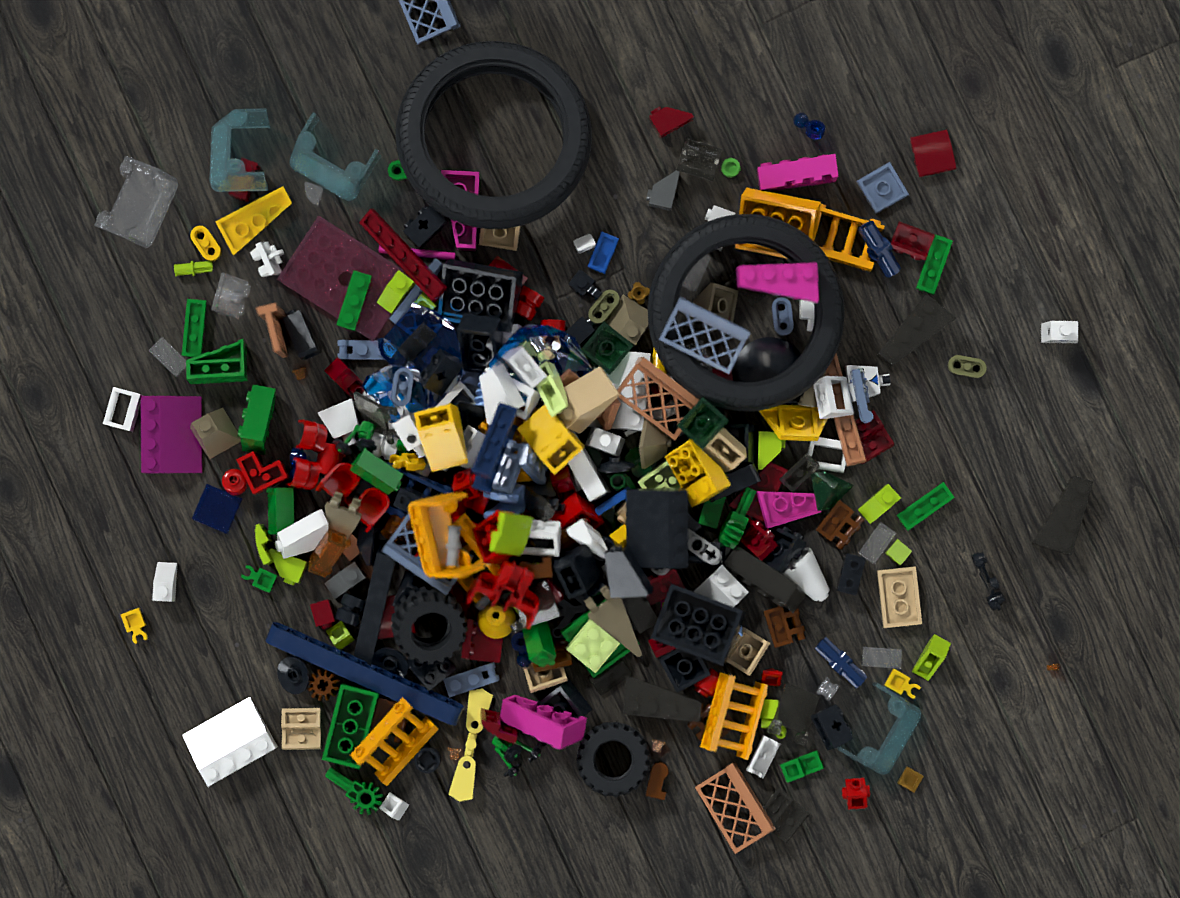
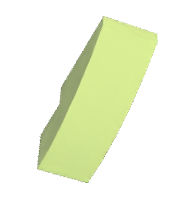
M545 361L539 367L547 376L536 387L551 417H555L568 407V400L555 365Z

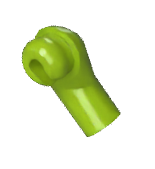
M761 719V728H771L778 739H783L786 736L787 730L780 720Z

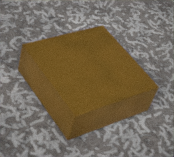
M906 766L897 783L915 793L924 776Z

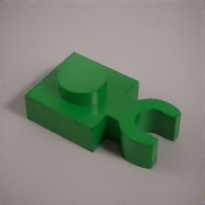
M246 565L245 568L249 569L251 574L249 576L242 574L241 577L245 580L253 579L252 586L270 593L278 575L262 568L255 572L252 566Z

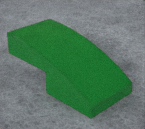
M818 750L780 764L787 783L825 768Z

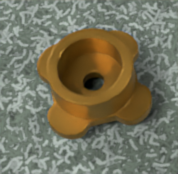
M635 282L633 289L628 292V298L636 300L639 305L644 304V299L650 294V289L642 286L640 282Z

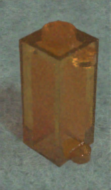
M328 529L309 557L308 572L325 578L327 575H330L333 571L332 567L345 547L348 548L351 545V542L346 539V535Z

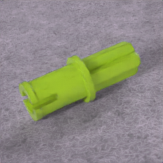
M191 261V263L174 264L176 277L190 274L195 276L198 273L213 271L212 261Z

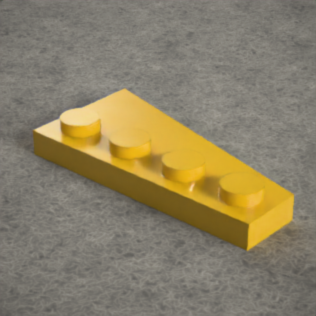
M282 186L215 221L233 256L290 206L292 202Z

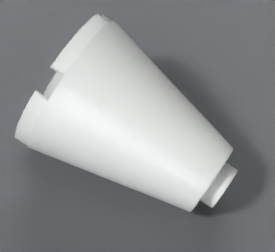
M806 547L799 559L792 558L784 574H781L811 599L821 602L829 596L828 592L830 589L810 547Z

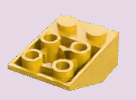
M446 404L414 413L417 432L432 472L469 463L459 408L457 406Z
M545 404L517 428L554 475L585 447L573 432L567 429L557 415L551 417Z
M691 439L664 456L681 488L688 490V501L692 507L708 501L731 486L722 468Z

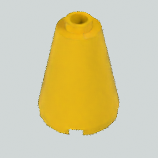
M497 600L494 607L491 606L490 601L478 613L477 622L483 634L493 639L508 636L516 624L515 612L511 606H508L506 612H503V605L505 603L503 601ZM495 614L500 615L498 619H494L492 616Z

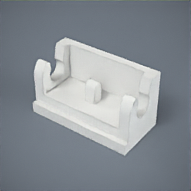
M763 735L746 770L764 778L780 743Z

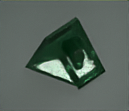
M825 471L811 473L817 511L832 509L838 500L854 486Z

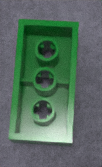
M341 684L322 760L356 769L362 767V765L357 764L350 754L370 733L380 693ZM355 702L361 707L357 712H354V708L351 707ZM353 721L356 729L349 731V727L346 725ZM346 740H348L349 744H351V748L349 747L347 750H345V746L342 745V742H345Z

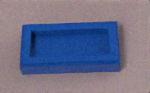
M601 232L587 267L605 274L619 238Z
M624 488L595 508L597 515H601L626 498V489L630 488Z

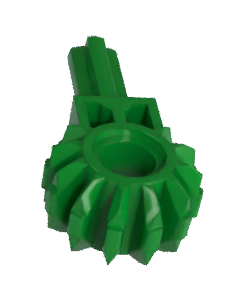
M747 487L735 512L730 510L727 519H725L720 529L718 542L727 548H735L744 534L745 527L749 521V518L745 516L756 494V491L752 488Z
M332 767L326 772V778L347 791L345 796L351 799L350 803L357 802V805L353 807L354 810L361 807L360 814H363L366 809L368 815L371 814V808L375 812L378 811V807L375 804L382 805L383 802L377 800V798L383 797V794H376L380 790L379 787L372 790L374 783L371 782L367 788L366 782L361 783L358 780L353 782ZM364 793L371 795L372 800L368 804L362 801Z

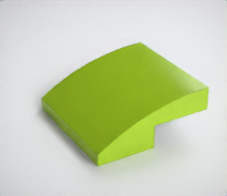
M500 512L498 532H492L490 551L521 556L530 535L533 518Z
M257 524L255 526L257 549L263 564L270 565L274 562L266 545L273 540L270 535H267L264 524Z

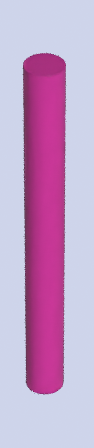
M379 245V253L388 254V253ZM412 249L418 257L455 260V253Z

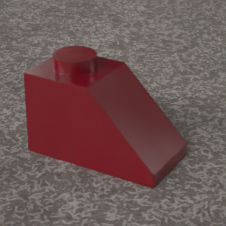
M658 107L651 111L652 115L649 116V120L660 139L694 119L692 113L670 107L662 109Z

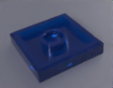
M206 484L192 519L228 534L242 498Z

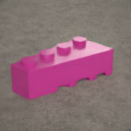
M835 154L820 155L814 158L805 157L797 161L783 160L779 164L773 165L771 162L760 164L761 167L757 168L759 190L767 192L834 183L839 177Z
M441 170L442 175L454 185L479 195V172ZM451 220L457 250L476 251L477 228Z
M817 263L738 266L737 287L818 303Z
M512 695L503 699L500 721L506 723L507 726L515 727L521 730L522 733L534 736L537 740L546 742L556 749H563L584 738L587 718L580 716L577 719L571 717L572 713L564 711L560 713L553 711L554 707L549 705L537 706L536 701L518 695Z

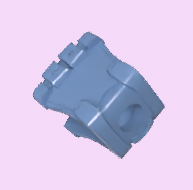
M515 484L512 494L492 489L491 494L483 493L484 497L499 500L495 507L484 513L485 519L497 510L514 512L517 515L525 511L526 488L523 484Z

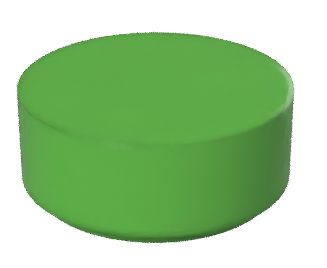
M734 158L726 159L721 166L722 174L728 178L736 177L740 172L739 162Z

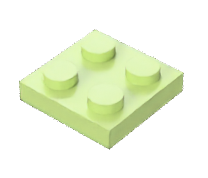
M589 619L567 645L566 650L596 673L620 643Z

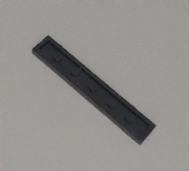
M379 551L376 555L353 656L366 661L370 666L372 664V656L376 650L396 560L386 553Z

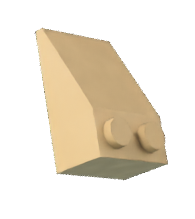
M598 367L564 387L568 407L558 415L567 429L581 434L620 396V393L603 368Z

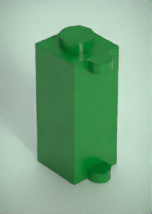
M366 449L357 456L351 465L350 471L387 495L393 491L396 492L402 484L400 480L403 474Z
M266 488V492H268L267 535H276L277 538L278 532L294 524L293 488Z
M536 616L530 629H527L526 623L521 628L529 660L544 668L546 665H554V659L557 656L548 622Z

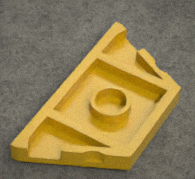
M779 405L759 410L780 440L818 441L828 420L820 419L818 407Z

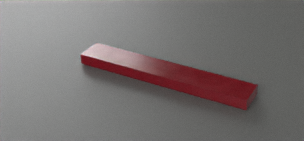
M370 209L359 223L430 300L436 302L447 287L374 209Z

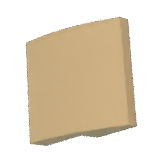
M282 709V750L321 749V709Z

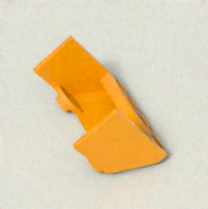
M446 493L416 500L408 506L422 568L428 577L462 578L484 569V565L471 564L470 555L463 549H459V566L446 565L447 548L445 547L448 544V526H452L450 513L456 511L457 500L467 497V493Z

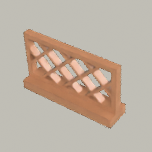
M276 303L256 307L258 315L268 324L274 352L282 358L288 357L280 319L285 317L284 310Z
M644 357L637 359L634 367L617 389L621 393L625 387L632 386L633 397L625 398L620 394L618 398L673 440L677 439L696 411L704 404ZM637 370L643 373L644 382L634 383L633 375ZM648 383L658 384L659 393L650 395ZM645 384L646 395L636 397L635 385ZM671 394L674 397L675 405L665 406L663 395ZM660 396L661 407L651 408L650 397ZM647 398L648 409L641 410L638 408L637 399ZM679 406H686L691 410L686 417L680 418ZM675 407L676 418L667 420L665 409ZM662 409L663 420L655 421L652 411ZM677 421L678 429L674 434L668 431L667 422Z
M731 763L725 769L695 787L735 854L776 829L736 763ZM725 773L730 778L728 787L718 785L720 776ZM707 784L715 786L713 796H706L701 788ZM717 787L728 789L725 800L715 798ZM731 790L739 793V803L728 801ZM715 800L725 803L723 813L714 811L713 805ZM727 804L738 806L736 817L725 814ZM741 807L748 808L750 811L749 820L738 818ZM725 817L735 819L733 830L725 829L723 825ZM738 820L748 823L746 834L735 831ZM750 825H758L762 833L757 836L749 835ZM735 834L745 836L743 845L738 848L733 842Z

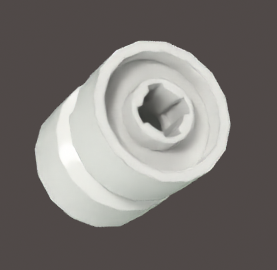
M374 432L372 440L375 441L377 450H374L372 454L378 458L383 456L388 461L390 455H398L396 444L398 440H401L400 438L394 436L386 438L385 434Z

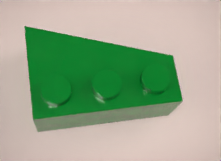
M244 339L186 360V378L190 384L247 381V350Z
M253 384L252 390H248L246 397L248 407L243 409L242 419H244L243 426H239L238 430L242 451H255L257 454L265 455L266 437H269L270 431L268 429L276 401L275 388Z

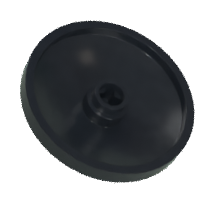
M765 337L754 340L741 349L732 367L733 381L759 382L773 378L793 365L801 353L795 346L783 339ZM803 394L782 405H794Z

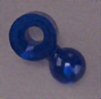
M804 113L795 115L793 120L795 126L798 128L805 127V133L809 138L817 140L824 136L825 125L821 121H809L808 116Z
M293 448L291 450L290 463L293 467L289 473L291 481L296 470V461L293 458H307L306 452L303 449Z
M518 632L512 637L511 645L516 651H519L517 656L518 665L525 668L530 666L532 662L529 660L526 644L519 645L517 643L519 638L524 639L523 632Z

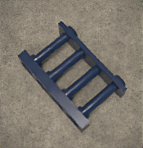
M499 402L471 469V473L477 475L472 485L473 489L491 494L492 485L509 440H513L518 426L513 425L518 408Z
M405 467L396 469L410 478L406 487L409 486L414 489L418 481L426 485L423 494L429 497L433 489L443 494L454 493L451 485H442L417 472L406 470ZM391 492L388 495L390 504L386 513L396 515L402 519L404 516H407L408 512L393 506L394 503L390 499Z

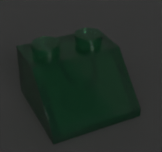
M603 321L577 354L596 368L602 367L606 374L611 375L634 345Z
M702 397L677 426L701 449H704L729 420Z

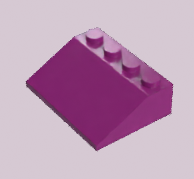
M141 396V473H202V447L190 429L191 423L202 417L201 396Z

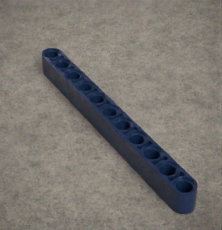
M273 622L265 640L268 644L399 702L403 697L413 709L453 726L458 724L464 709L461 703L432 690L428 692L421 685L371 664L370 666L366 661L353 657L349 653L281 623Z

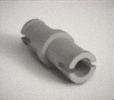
M448 526V544L445 547L447 548V566H459L461 527Z

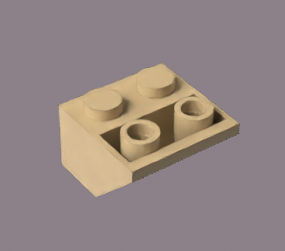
M719 423L697 443L722 468L724 473L733 470L746 458V447Z

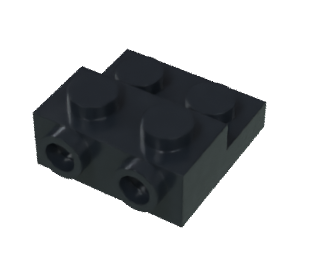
M774 526L770 531L775 536L773 540L778 546L763 561L757 557L755 559L784 574L792 558L798 560L807 543L803 541L804 537L796 532L792 535L790 529L784 526L781 528Z

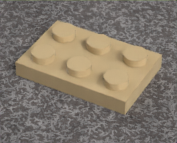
M916 567L878 570L877 577L883 628L922 624Z

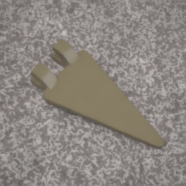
M336 491L331 501L325 505L326 520L328 522V556L331 563H334L362 517V514L358 512L361 500L353 498L352 504L350 503L349 509L339 506L343 494Z
M606 585L600 589L606 598V601L597 607L591 597L585 599L584 602L591 611L588 613V617L637 657H641L642 652L622 599L611 598L610 590Z

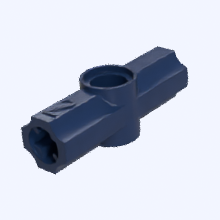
M874 221L864 223L859 227L858 231L868 246V255L878 263L886 277L896 275L901 267L891 252L893 249L888 239L882 237Z
M824 637L814 648L840 676L842 675L856 689L866 680V674L853 663L854 661L844 651H840L827 637Z

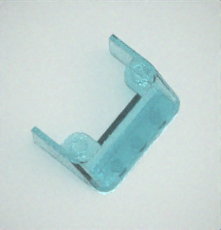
M267 108L232 110L212 127L209 175L211 188L218 192L268 191L264 172H245V164L242 160L231 159L232 128H270Z
M313 112L297 138L289 160L290 166L294 171L343 200L352 201L359 194L380 159L381 154L375 149L366 165L359 161H353L347 166L345 171L312 151L316 146V138L311 132L319 118Z
M874 682L873 686L891 696L888 702V710L891 714L898 717L879 751L872 747H864L855 756L840 746L836 749L873 771L884 775L891 771L921 719V711L906 699Z

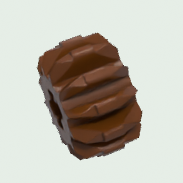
M319 669L317 670L318 676L314 673L311 674V677L315 680H309V684H313V687H309L307 690L315 691L311 695L312 698L316 697L317 694H319L318 701H322L323 695L326 701L330 700L329 694L332 697H336V693L332 690L340 689V687L334 686L340 680L336 679L333 681L332 678L335 677V673L328 676L329 671L325 670L323 675L322 670ZM321 680H325L324 682H328V686L326 687L325 691L323 690V688L320 689L319 684L322 683Z

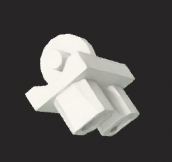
M268 242L255 244L256 248L250 254L255 261L262 259L265 264L258 268L261 277L282 273L279 264L282 263L280 256L284 254L283 249L277 251L275 245L270 246Z

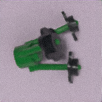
M362 421L361 425L355 426L353 432L344 442L340 439L333 440L336 450L341 454H351L352 451L348 443L358 433L360 440L355 442V446L361 452L366 449L373 453L374 450H377L375 441L372 440L376 426L371 422Z
M497 736L492 740V744L495 746L494 750L501 756L509 768L503 774L504 777H513L520 772L519 768L522 764L518 763L512 766L511 762L520 756L522 749L531 753L528 759L530 763L533 759L537 760L541 756L540 743H537L534 749L518 740H516L513 746L511 742Z

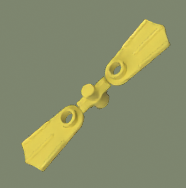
M483 688L469 691L466 728L470 733L465 744V756L458 762L449 795L459 802L473 798L476 763L472 757L476 747L477 733L483 729L480 711L481 708L489 710L493 697L492 694ZM473 721H476L478 723V728H472L471 723ZM465 761L470 762L468 769L463 767Z

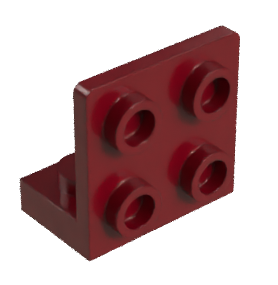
M466 619L468 631L465 633L467 637L462 645L461 658L500 663L503 638L493 639L486 636L480 630L477 621Z

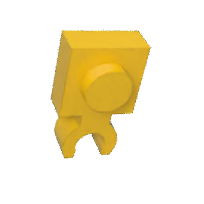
M402 453L401 456L390 455L389 463H393L392 467L395 469L405 467L406 470L416 471L425 470L426 466L422 457L418 459L415 453Z
M140 608L121 614L127 633L133 631L132 640L135 644L138 643L137 636L139 634L143 636L144 640H148L147 633L142 631L141 628L146 626Z
M894 668L884 686L900 695L905 690L907 695L914 699L916 696L911 694V689L915 687L920 690L921 688L917 684H909L908 682L911 678Z

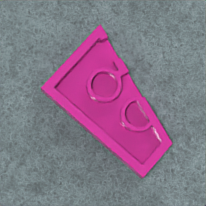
M756 491L766 528L822 512L816 493Z

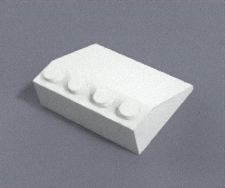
M596 351L594 370L602 367L616 389H618L634 367L637 359L644 357L651 362L652 354ZM637 370L633 375L634 383L644 382L643 373ZM645 384L635 385L636 397L646 395ZM632 386L625 387L620 394L625 398L633 397ZM617 398L621 404L611 429L642 432L644 417ZM647 398L637 399L638 408L641 410L648 409ZM597 419L588 426L602 428Z
M250 697L183 734L189 751L207 786L216 783L278 747Z

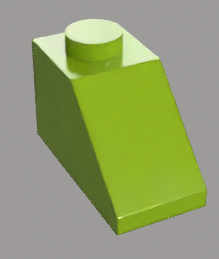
M398 270L385 287L377 303L393 314L414 287V281Z
M758 432L757 471H761L782 451V448H785V440H780L775 432Z
M886 484L857 510L871 524L900 500L901 497L889 484Z
M270 548L269 553L280 577L284 578L283 582L293 586L295 582L300 583L308 562L294 556L283 559L281 552Z
M934 634L925 646L912 672L929 681L945 659L951 643Z

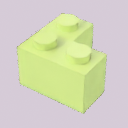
M667 460L638 480L642 489L663 488L664 486L665 488H681Z

